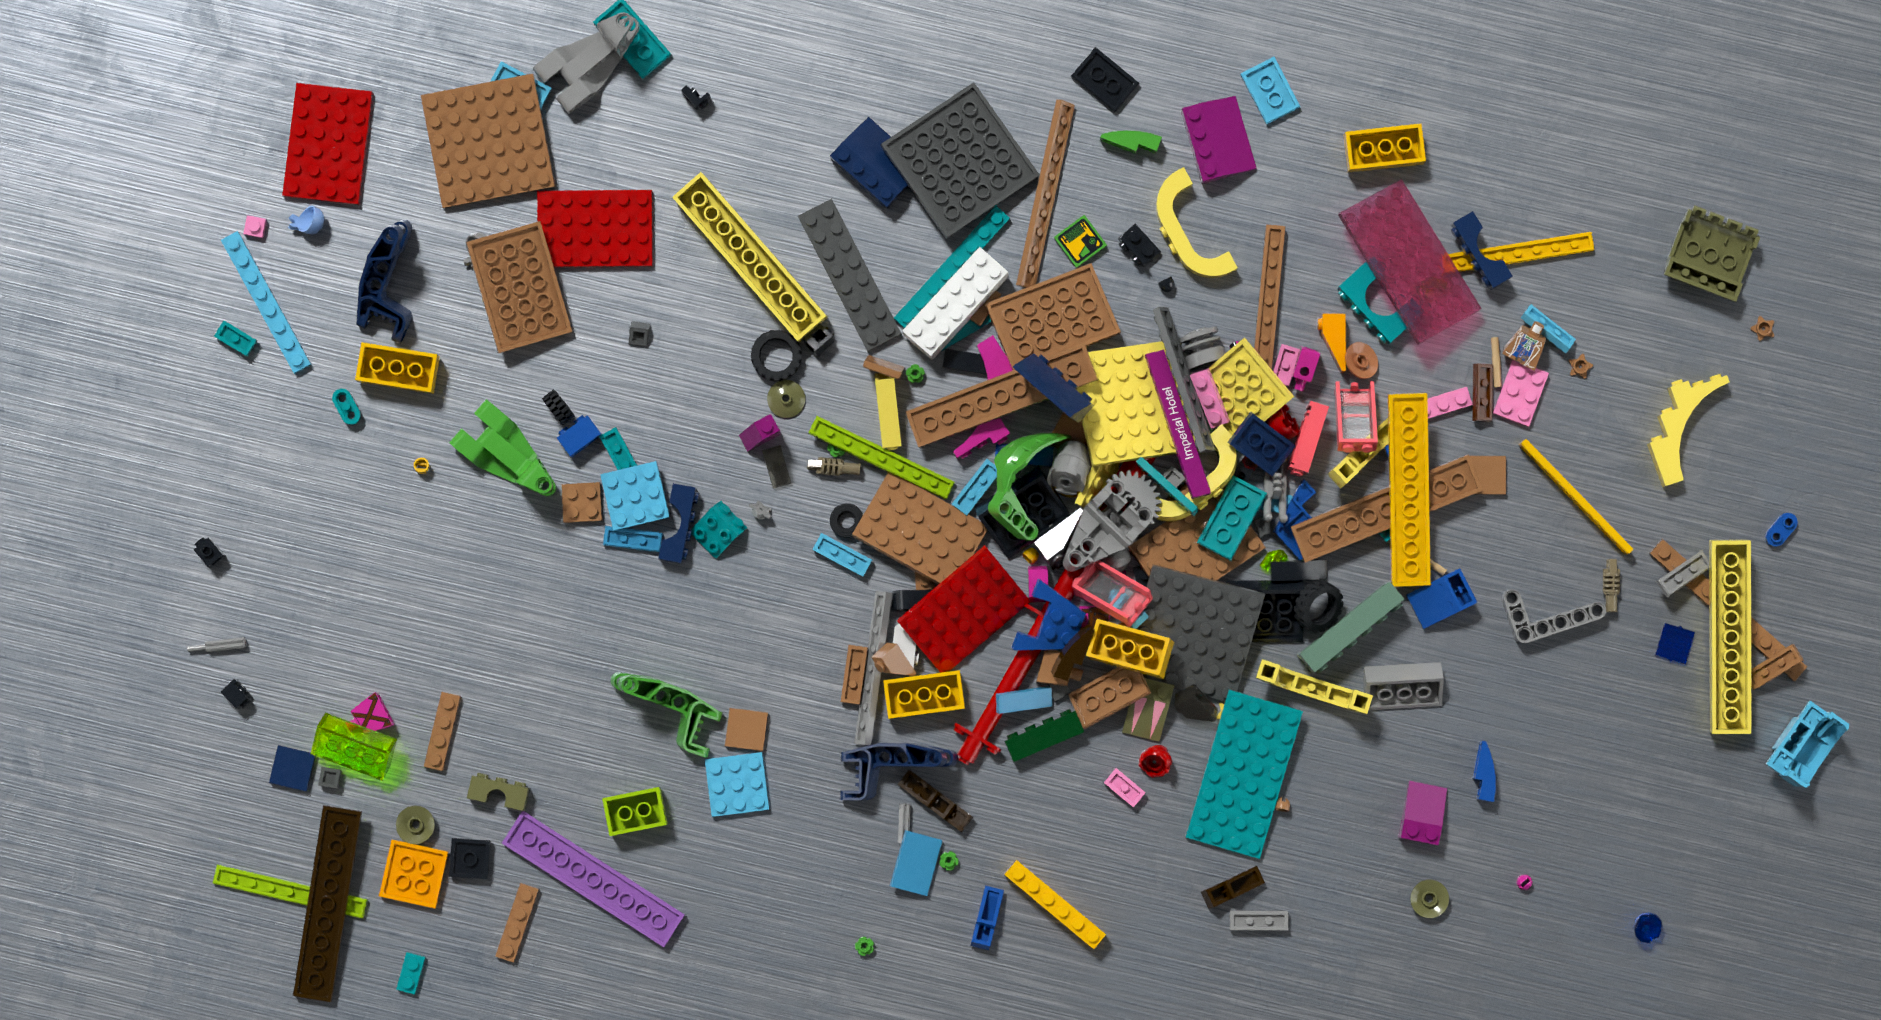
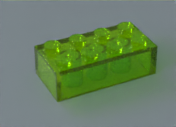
M325 712L317 726L311 754L383 781L391 766L397 739Z

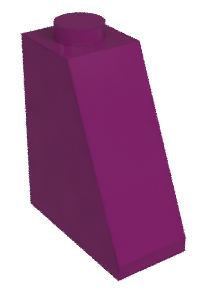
M769 414L751 424L739 434V437L747 452L781 435V432L772 415Z

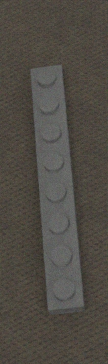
M1157 307L1153 309L1154 321L1158 325L1160 339L1164 343L1166 357L1170 361L1171 372L1178 385L1177 391L1182 398L1183 409L1188 416L1189 427L1195 437V446L1199 453H1210L1215 451L1214 444L1196 390L1190 378L1189 368L1169 308Z

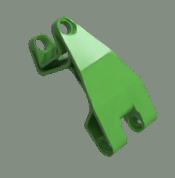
M485 399L474 414L486 423L488 427L477 440L461 428L449 443L477 467L541 495L552 496L556 491V484L517 424ZM549 482L548 489L543 491L542 485Z
M622 672L612 675L610 682L615 689L680 712L681 718L676 738L677 745L685 751L707 758L710 749L692 743L693 739L697 740L698 738L697 735H694L695 731L700 732L701 728L697 727L698 723L703 724V720L700 719L701 715L720 722L723 712L718 711L690 691L659 679ZM662 690L664 692V697L662 700L658 701L656 699V694L658 691ZM681 697V699H682L681 705L678 706V707H675V705H674V700H675V698Z

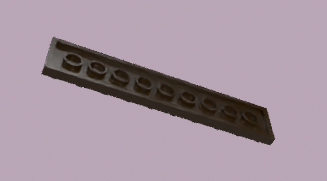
M323 805L293 996L332 1002L362 811Z

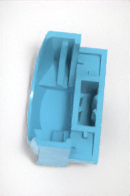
M1809 701L1800 715L1791 719L1771 749L1774 752L1766 765L1794 787L1806 788L1810 786L1811 779L1840 737L1849 729V723L1833 712H1826L1812 701Z

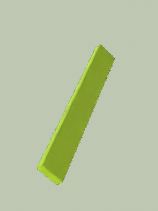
M816 416L808 434L907 480L945 500L948 498L955 483L819 416Z
M219 864L216 866L213 884L302 905H307L309 885ZM349 895L346 915L363 918L368 899Z

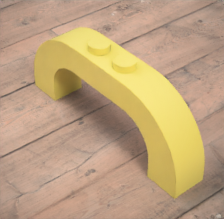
M1183 167L1172 173L1164 181L1157 195L1156 213L1161 225L1159 230L1164 238H1168L1170 242L1168 247L1173 255L1176 254L1180 262L1190 272L1205 278L1226 276L1238 268L1230 252L1228 251L1212 259L1199 256L1193 250L1174 214V198L1180 192L1193 185Z
M1388 418L1377 427L1378 443L1376 451L1369 453L1362 451L1350 452L1327 474L1340 489L1389 443Z
M1220 425L1210 434L1214 448L1220 457L1216 469L1206 477L1211 494L1191 499L1189 492L1185 495L1199 510L1208 505L1209 499L1212 497L1216 498L1222 493V488L1231 480L1236 469V449L1227 443L1232 436L1223 425ZM1156 497L1157 500L1162 501L1161 504L1156 505L1161 508L1160 512H1155L1159 516L1157 520L1177 521L1191 515L1176 500L1167 501Z
M1263 659L1256 675V679L1362 714L1368 713L1373 695L1334 685Z

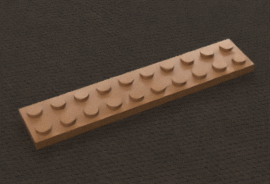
M1085 344L1046 358L1049 361L1047 365L1052 369L1054 367L1058 368L1063 373L1062 378L1066 381L1070 379L1078 386L1077 388L1098 380ZM1013 370L908 410L906 414L918 448L1045 401L1048 398L1020 373Z
M1468 454L1429 470V512L1483 490ZM1389 487L1290 526L1303 561L1306 563L1389 529Z

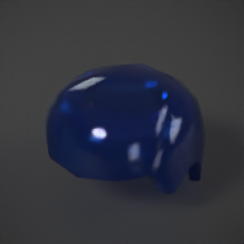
M1645 912L1640 914L1633 924L1635 936L1644 943H1651L1654 939L1659 938L1663 929L1661 918L1655 913Z

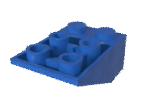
M1460 568L1432 581L1431 585L1422 586L1406 594L1423 629L1478 603Z

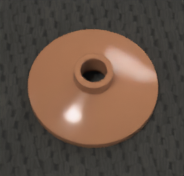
M1355 342L1347 348L1345 361L1350 372L1360 379H1368L1374 376L1378 369V359L1374 350L1363 342Z

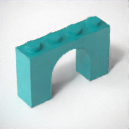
M1371 256L1337 288L1339 290L1338 295L1344 301L1348 300L1351 303V309L1355 314L1362 315L1365 319L1363 322L1369 329L1374 328L1378 333L1376 336L1382 343L1386 342L1389 345L1420 317L1424 311L1412 298L1391 315L1382 316L1370 310L1365 299L1366 290L1385 271L1383 266Z

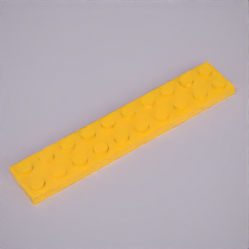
M1427 393L1388 394L1391 583L1394 587L1431 585Z

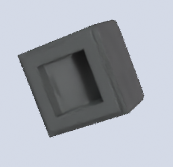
M632 321L628 344L647 347L650 324Z

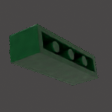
M1068 709L1061 712V717L1055 720L1053 717L1042 720L1043 725L1036 727L1033 724L1024 728L1025 732L1018 735L1017 732L1007 735L1008 740L1004 742L1012 761H1018L1083 733L1084 730L1076 711L1071 712Z

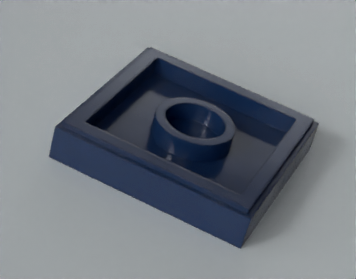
M278 745L269 783L307 791L316 754Z

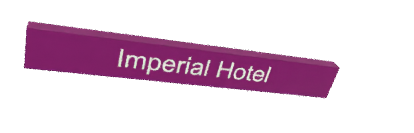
M1160 350L1145 355V359L1191 499L1210 495L1211 491L1165 352Z

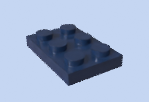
M1252 412L1248 414L1227 442L1271 476L1275 474L1295 448L1292 442Z

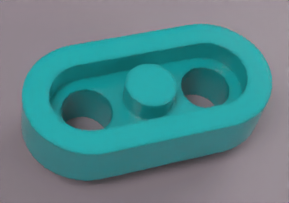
M337 389L332 395V401L338 413L346 424H357L361 419V412L354 398L348 390ZM342 395L346 396V400L344 402H340V397ZM350 412L355 413V417L353 419H350L348 417Z

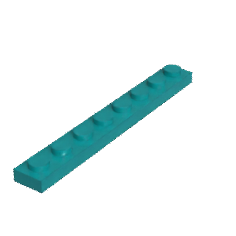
M995 206L897 313L894 320L905 328L979 247L983 249L1009 221L1010 217L999 207Z

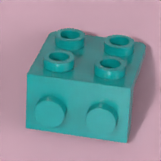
M720 501L711 507L691 529V535L713 557L717 558L747 527L726 504Z

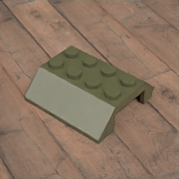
M1694 205L1692 210L1687 209L1680 223L1666 261L1664 275L1736 302L1752 252L1757 248L1760 236L1757 235L1759 230L1748 225L1743 230L1741 229L1743 223L1729 218L1724 223V216L1711 211L1706 216V209Z

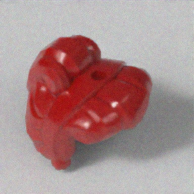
M1154 745L1140 755L1138 766L1149 777H1164L1165 773L1170 771L1172 759L1165 746Z

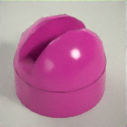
M1525 874L1520 875L1516 880L1517 886L1522 890L1530 889L1533 883L1531 877ZM1528 878L1530 881L1522 887L1521 884Z

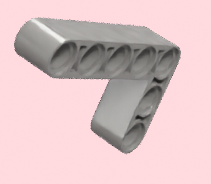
M1507 590L1501 597L1513 637L1516 642L1521 644L1601 619L1606 614L1605 605L1600 602H1594L1530 623L1521 595L1517 590ZM1509 593L1514 594L1516 597L1513 604L1507 601L1506 597ZM1593 606H1598L1600 608L1601 612L1599 616L1593 615ZM1515 611L1520 612L1522 615V619L1519 622L1513 619ZM1575 612L1582 614L1581 622L1574 620ZM1558 617L1564 620L1562 628H1558L1555 624ZM1540 623L1546 627L1544 634H1540L1537 631V626ZM1522 629L1528 633L1526 640H1522L1519 637V632Z

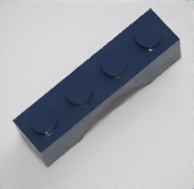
M1473 211L1453 222L1451 232L1463 244L1461 245L1463 252L1471 257V265L1476 272L1479 271L1482 275L1481 281L1486 288L1489 287L1490 290H1493L1513 277L1503 260H1490L1479 251L1477 237L1483 227Z
M674 483L672 485L669 502L678 509L681 516V525L675 535L662 540L659 560L682 564L683 560L687 559L688 549H685L686 541L690 542L692 530H689L690 522L694 523L696 511L692 510L694 503L697 504L699 493L696 492L697 489L695 487Z

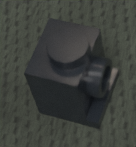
M819 324L803 337L805 346L819 358L820 354L834 343V333L830 328H824Z
M203 537L195 543L196 548L194 551L209 568H212L225 556L209 537L206 539ZM206 547L210 549L209 554L204 553Z
M233 679L221 693L236 709L241 707L244 709L251 703L250 697L247 695L249 691L242 684L240 686L237 685L240 682L238 679Z

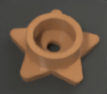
M1759 316L1757 324L1750 329L1757 333L1759 341L1765 336L1774 337L1772 331L1774 321H1766Z
M1581 354L1578 359H1569V363L1572 366L1570 375L1579 374L1585 379L1587 377V370L1592 368L1593 364L1586 361L1584 354Z

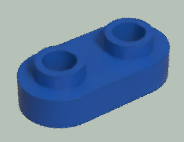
M1792 513L1780 515L1765 533L1766 543L1772 547L1782 545L1797 527L1798 521L1796 516ZM1786 519L1791 520L1790 526L1785 524ZM1774 533L1779 535L1778 540L1773 539Z

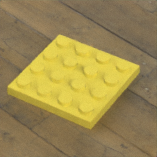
M1245 337L1209 367L1230 419L1223 426L1231 436L1250 412L1262 421H1266L1294 397Z

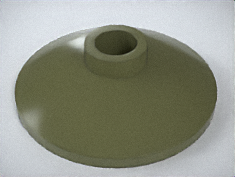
M783 380L775 383L770 388L767 395V403L770 410L778 417L791 418L799 414L803 409L805 394L801 386L796 382ZM784 395H788L790 397L788 402H784L782 400V397Z
M421 806L405 808L400 812L396 820L398 835L402 840L410 844H420L427 841L435 828L432 814ZM418 821L420 824L417 829L413 827V822Z
M1430 879L1423 880L1413 888L1410 902L1418 915L1425 918H1435L1443 914L1447 909L1449 894L1445 886L1440 882ZM1427 895L1432 896L1431 902L1425 900Z

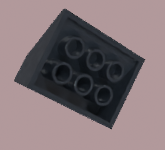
M1039 466L1014 481L1011 486L1027 517L1038 528V535L1034 540L1016 538L989 513L988 505L994 495L975 506L977 516L1008 559L1037 541L1071 515L1052 484L1051 486L1048 484L1047 477Z
M1303 580L1226 581L1227 584L1265 593L1252 642H1303V626L1297 622L1298 620L1294 616L1296 614L1294 611L1296 598H1299L1300 591L1304 590Z

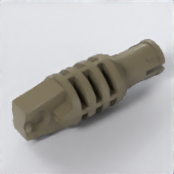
M818 457V460H808L807 469L817 471L816 474L833 476L853 474L860 476L861 463H847L842 459Z
M1607 559L1606 569H1603V593L1606 595V612H1618L1617 595L1620 593V569H1617V559Z

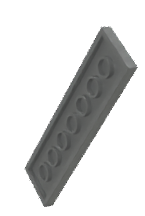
M832 198L798 215L867 352L901 335Z

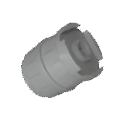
M1066 441L1060 445L1054 456L1047 481L1050 486L1051 484L1055 486V490L1059 493L1076 495L1077 491L1082 492L1084 490L1086 477L1091 468V460L1088 447L1078 441Z

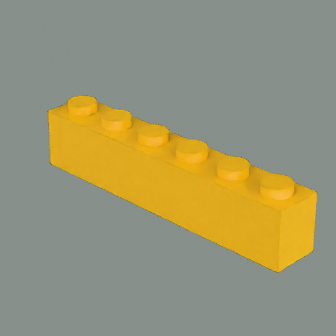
M1015 860L1004 875L1091 948L1095 949L1106 934L1018 860Z

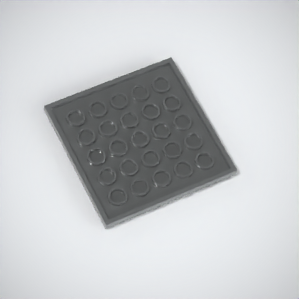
M974 82L880 145L946 239L1040 176Z
M1152 564L1146 587L1150 589L1153 599L1143 610L1149 617L1136 629L1170 638L1174 641L1164 679L1143 674L1144 678L1174 685L1176 689L1225 701L1229 689L1233 691L1238 690L1265 593Z

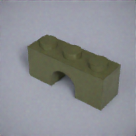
M477 773V776L472 775L467 794L468 799L488 802L490 793L495 789H499L506 797L504 807L525 811L530 788L526 787V783L515 781L514 784L507 783L508 779L500 777L492 780L488 779L489 775Z

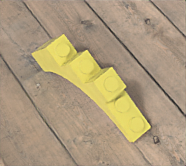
M1721 374L1710 377L1711 381L1706 383L1700 380L1692 383V388L1689 381L1683 382L1680 379L1672 382V386L1667 388L1675 410L1672 407L1661 410L1662 414L1657 416L1664 438L1662 435L1651 438L1652 442L1647 444L1662 487L1684 480L1680 467L1679 449L1686 421L1704 397L1730 382L1727 375L1723 377Z

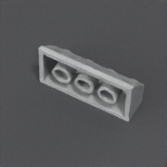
M1441 662L1364 667V693L1373 695L1369 710L1442 706L1444 677Z

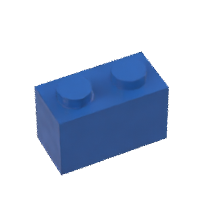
M581 415L574 421L575 425L570 428L565 427L558 433L560 436L557 439L570 457H574L602 435L588 415L585 417Z

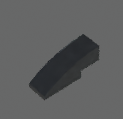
M1303 560L1270 561L1271 581L1327 579V560H1310L1306 563Z

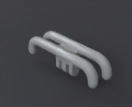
M1288 457L1280 466L1279 473L1274 474L1273 479L1264 470V491L1267 492V495L1264 499L1263 516L1266 522L1272 520L1271 499H1279V521L1285 523L1288 520L1286 515Z

